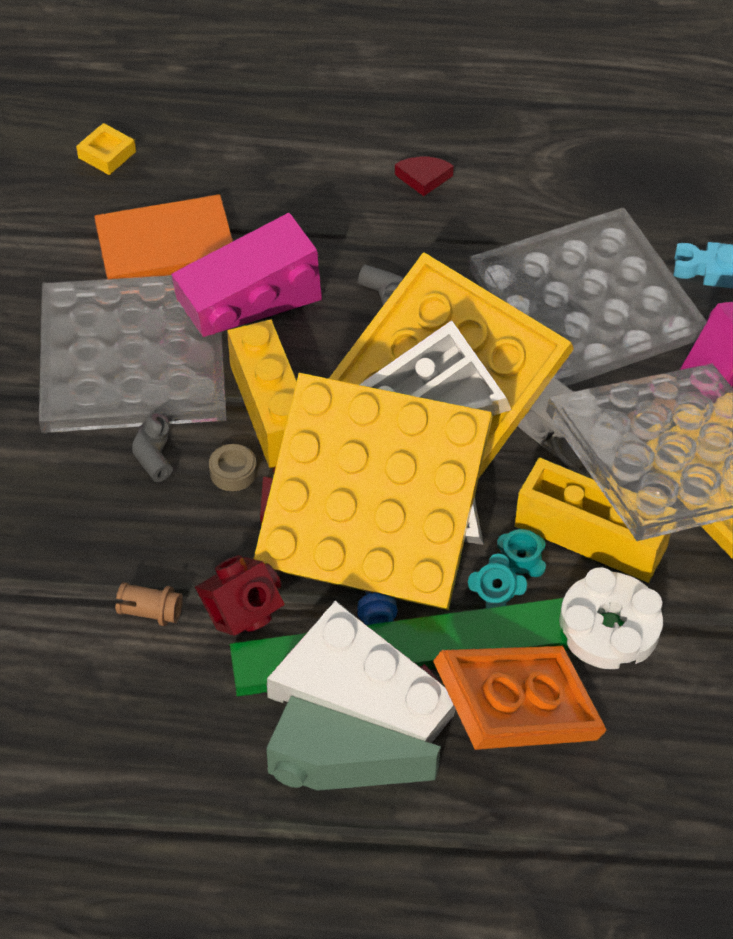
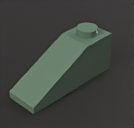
M290 696L266 748L268 773L274 775L278 781L294 788L306 786L317 791L431 781L436 779L439 772L441 746Z

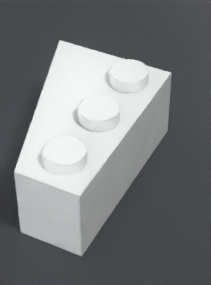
M453 321L441 327L359 384L361 386L492 412V415L512 410L507 398Z
M334 602L267 678V695L270 699L283 703L284 701L288 702L290 696H294L429 743L435 740L454 717L456 710L446 688L337 602Z

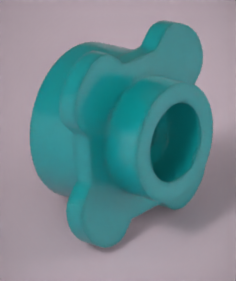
M518 529L505 533L498 538L497 547L501 550V554L509 558V566L515 573H528L532 577H539L545 572L546 564L541 558V553L545 549V540L541 536L529 530ZM517 554H524L526 556L520 558L517 556Z
M494 554L490 557L488 565L480 569L479 572L470 574L468 586L471 591L478 592L479 596L486 601V608L506 606V603L515 595L524 594L527 590V580L524 576L517 575L512 570L507 556ZM495 579H500L502 581V586L500 588H495L493 586V581Z

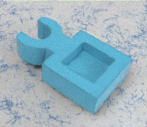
M708 242L706 251L700 250L695 245L689 243L677 244L673 276L688 279L696 275L704 276L703 285L733 288L732 244Z

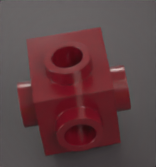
M242 555L223 561L215 568L217 574L195 586L216 630L233 636L244 630L249 632L265 626L273 619L271 613L285 605L278 592L281 589V582L275 570L268 563L247 557L243 558Z

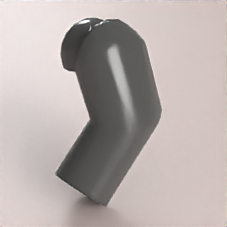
M364 264L359 273L358 284L378 291L384 305L401 283L403 277Z
M157 413L149 415L146 422L140 425L132 443V452L154 482H162L173 471V467L162 454L168 440L167 433L170 430V422L165 416Z

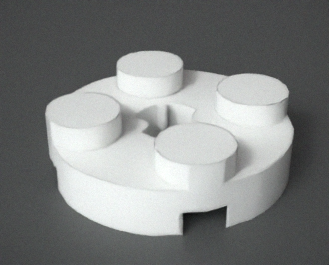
M595 568L590 570L585 578L577 581L567 591L560 612V628H563V632L568 638L567 645L572 653L590 665L603 669H619L620 663H630L636 660L635 664L648 658L658 644L663 627L662 599L656 591L649 589L641 581L631 576L611 572L606 568ZM615 613L620 616L619 618L624 621V624L619 627L615 622L613 628L603 625L604 617L601 614Z

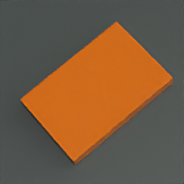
M220 195L94 215L109 287L172 277L171 273L233 242Z
M563 646L441 650L433 661L475 750L597 741L606 731L605 725Z

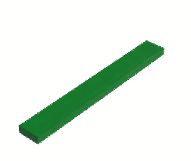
M564 598L366 625L420 667L425 664L429 670L436 669L433 661L441 650L563 646L565 651L570 650L567 645L568 638L564 634L563 628H560L559 622ZM615 613L601 614L604 617L603 625L613 628L615 622L619 627L624 624V621L619 618L620 616ZM307 633L231 643L230 652L237 697L267 693V678Z

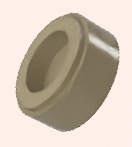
M226 444L217 448L209 459L210 478L218 488L225 491H239L247 488L253 483L257 475L254 453L246 446L240 444Z

